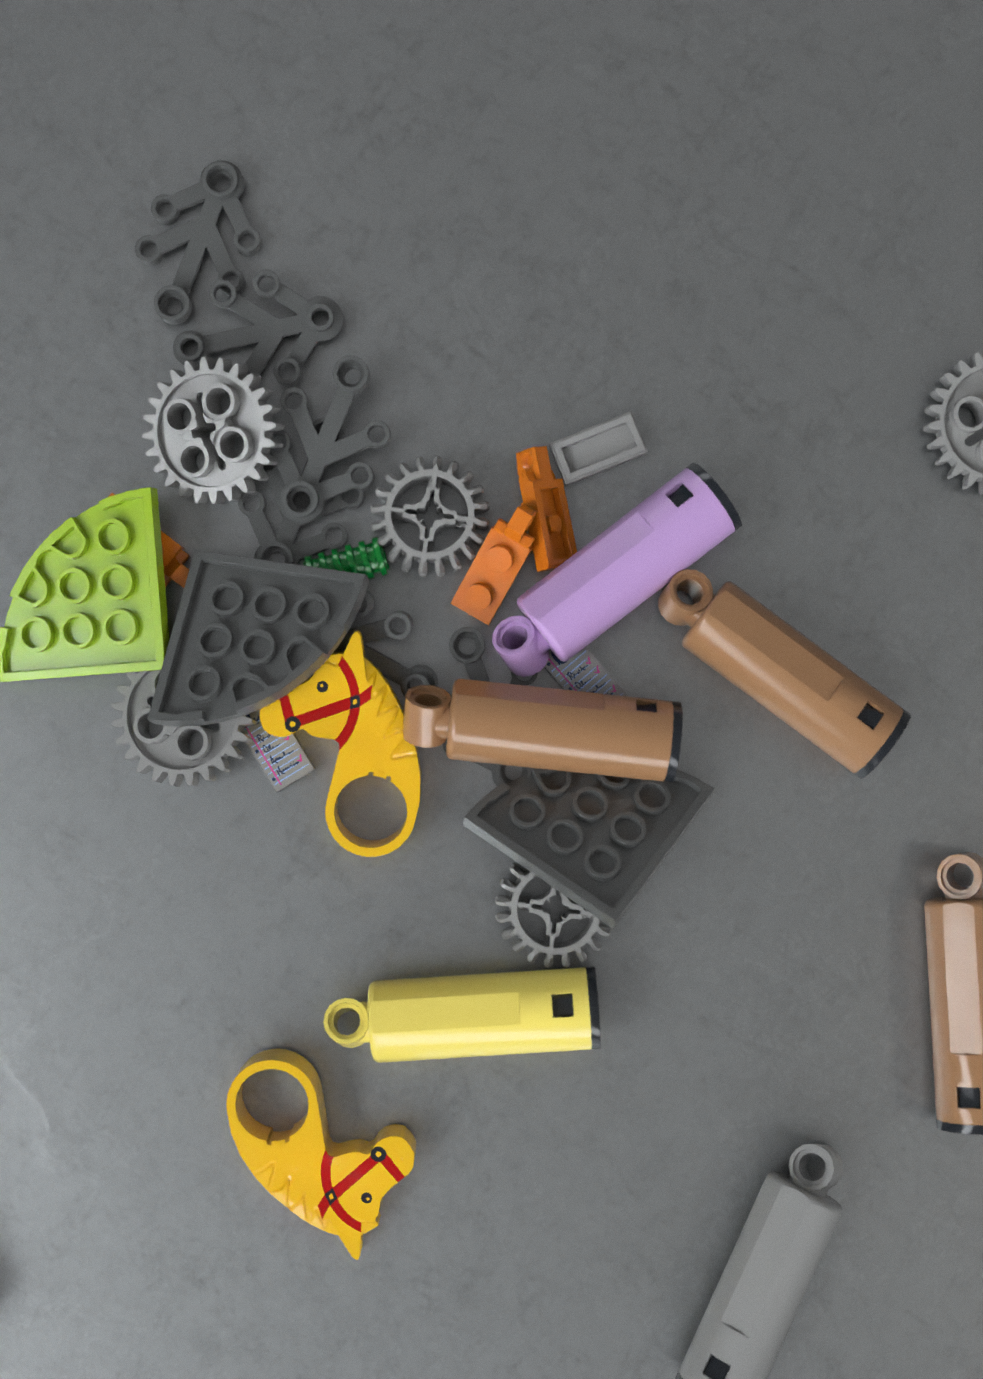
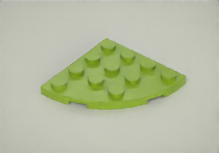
M147 487L130 490L98 501L99 504L90 507L76 517L67 519L35 550L11 590L9 596L12 597V601L7 612L5 625L0 627V682L162 669L169 644V628L157 488Z

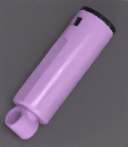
M693 462L519 596L517 605L524 617L518 615L508 617L498 624L492 635V643L495 650L510 671L522 677L532 676L543 669L549 659V649L560 661H568L669 583L675 574L687 569L742 526L739 514L717 482L701 466Z

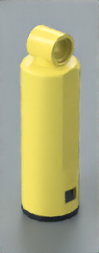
M595 966L375 980L369 985L368 1001L358 1002L351 998L338 999L329 1005L324 1014L323 1021L325 1031L329 1037L343 1047L354 1048L361 1046L363 1043L370 1042L372 1057L378 1063L601 1049ZM349 1011L358 1013L360 1025L357 1031L349 1035L340 1034L337 1027L340 1016Z

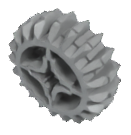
M420 456L416 458L418 471L413 473L410 472L405 462L399 464L400 471L404 476L400 481L391 473L385 475V480L393 488L390 492L384 488H376V496L386 502L385 505L373 504L370 506L372 514L383 516V520L374 521L370 526L373 532L386 531L387 533L378 539L379 545H382L383 548L391 544L394 545L387 555V559L391 563L396 561L401 555H404L405 559L401 567L404 572H409L414 561L420 563L418 568L420 577L427 576L428 564H435L438 577H442L445 575L443 562L450 560L453 569L459 571L462 569L457 555L462 552L471 561L476 557L475 552L468 544L471 541L476 545L482 546L485 538L476 533L475 529H489L490 520L477 517V514L489 511L490 504L486 501H474V499L484 493V487L476 485L470 489L467 488L474 478V474L471 471L465 472L459 479L455 477L459 469L458 462L452 461L447 472L441 471L442 458L440 456L434 457L433 469H426L425 461ZM428 482L424 498L420 502L404 504V506L397 505L403 494L410 488ZM442 484L449 486L461 496L467 507L468 515L459 514L457 511L447 509L442 505ZM432 496H434L437 515L443 513L444 518L442 520H434L433 526L430 527L429 537L427 538L424 519L418 521L417 516L427 513L428 507H431ZM394 519L404 520L405 523L413 524L419 528V551L409 547L399 538L395 531ZM456 527L465 528L461 537L453 545L444 550L433 552L436 537L441 531L456 529Z
M515 863L511 864L509 869L518 879L515 883L506 878L500 880V886L511 892L510 896L497 895L495 897L496 904L508 906V911L499 912L495 915L498 923L511 922L512 925L505 928L501 932V936L504 940L510 939L515 935L519 937L512 946V951L515 954L520 953L527 945L531 948L527 955V962L533 964L540 952L545 954V968H552L553 955H560L562 966L568 968L570 967L568 953L576 951L578 959L581 962H585L587 955L582 947L586 943L595 951H599L602 948L599 941L593 936L596 932L603 936H610L611 929L600 923L601 920L559 891L562 904L568 906L569 909L564 914L560 912L561 917L555 918L554 928L551 929L552 920L549 910L542 908L541 905H544L546 900L551 902L550 897L556 895V889L550 885L549 889L542 895L520 896L526 884L536 875L527 869L523 872ZM517 909L527 910L529 913L540 915L544 919V941L535 938L524 928L519 919ZM590 918L585 928L577 936L558 943L561 928L566 921Z

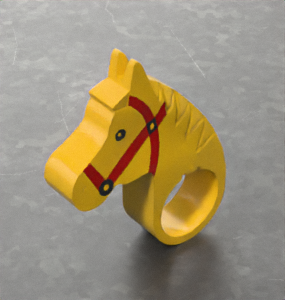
M357 630L351 636L344 652L332 653L310 679L304 681L282 698L261 708L259 715L263 729L270 735L286 737L299 729H304L312 736L333 739L338 742L339 753L325 806L326 823L333 838L344 849L356 855L376 857L396 850L411 834L420 803L422 772L418 747L408 743L403 738V707L384 675L365 657L363 636ZM369 772H374L373 776L384 779L387 776L391 777L390 782L401 791L407 806V816L402 826L391 836L379 840H367L352 834L342 823L337 807L338 796L341 790L349 782L368 776Z
M276 1048L261 1051L243 1064L227 1094V1115L231 1135L239 1154L254 1177L272 1196L307 1223L328 1233L338 1235L350 1255L358 1260L363 1245V1234L379 1226L381 1217L379 1209L383 1196L395 1184L406 1177L413 1168L416 1154V1139L406 1126L392 1124L382 1128L372 1141L353 1139L342 1143L334 1142L330 1137L321 1080L313 1065L305 1057L291 1050ZM266 1069H277L291 1074L302 1084L308 1098L307 1114L295 1123L292 1129L287 1131H273L272 1127L261 1124L250 1115L243 1101V1083L249 1076Z

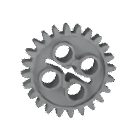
M978 352L970 357V367L961 360L953 366L956 376L946 372L940 378L942 385L946 389L936 387L931 391L930 396L939 404L929 405L925 408L924 413L934 417L935 421L923 427V431L936 434V439L926 446L927 449H940L942 455L935 461V465L938 466L949 462L952 466L946 478L951 479L958 474H962L964 476L962 489L965 490L975 482H978L979 495H983V438L972 446L965 445L966 438L983 428V357ZM960 407H966L974 413V427H968L960 421L958 417Z
M201 357L200 365L197 362L185 361V373L176 369L169 371L173 384L166 382L157 383L159 390L163 394L162 398L149 397L148 399L150 404L156 408L155 414L143 416L144 420L153 424V430L142 434V437L154 440L155 446L146 452V456L159 457L160 461L154 467V473H169L164 485L166 487L179 486L178 496L191 497L193 495L195 503H207L210 499L212 504H224L226 498L229 501L241 500V490L244 493L256 492L253 479L258 481H267L269 479L267 473L262 468L264 464H278V461L269 453L271 448L283 447L282 442L273 438V432L284 429V424L272 422L271 417L278 413L281 407L266 403L273 394V390L264 387L257 389L261 383L262 376L253 373L247 375L248 366L236 363L232 367V361L224 358H219L215 362L213 358ZM228 392L230 406L224 413L221 408V399ZM188 407L191 412V421L185 427L182 417L185 409ZM241 435L244 440V449L238 456L235 452L234 443L236 438ZM200 450L203 451L205 456V463L201 470L196 465V457ZM224 461H225V462H226V468H225V469H222V468H223Z
M161 670L126 673L132 681L130 686L117 685L116 687L121 694L125 695L124 702L112 703L111 706L116 710L122 711L123 717L111 722V726L122 728L125 731L124 734L115 740L116 744L131 746L124 756L125 760L136 761L141 758L137 766V772L147 774L153 769L152 781L162 783L168 776L170 786L180 787L183 778H185L188 786L196 787L199 783V774L206 781H215V767L229 773L231 771L230 764L227 761L229 756L243 759L244 755L237 748L239 742L252 743L253 739L243 731L246 726L257 725L256 720L246 715L218 723L220 727L217 731L202 725L178 727L163 725L160 735L152 738L149 733L151 721L148 720L151 708L150 699L154 697ZM200 732L204 740L203 747L198 753L193 755L188 747L189 739L194 733Z

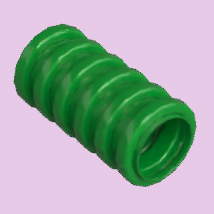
M377 536L372 538V543L366 544L362 540L358 542L359 546L353 548L351 544L345 545V550L339 552L338 548H334L331 550L332 554L326 555L325 552L318 553V558L315 559L309 555L304 558L305 561L303 562V566L365 574L369 580L375 579V574L380 572L382 576L388 575V570H390L385 549L382 545H379V538Z

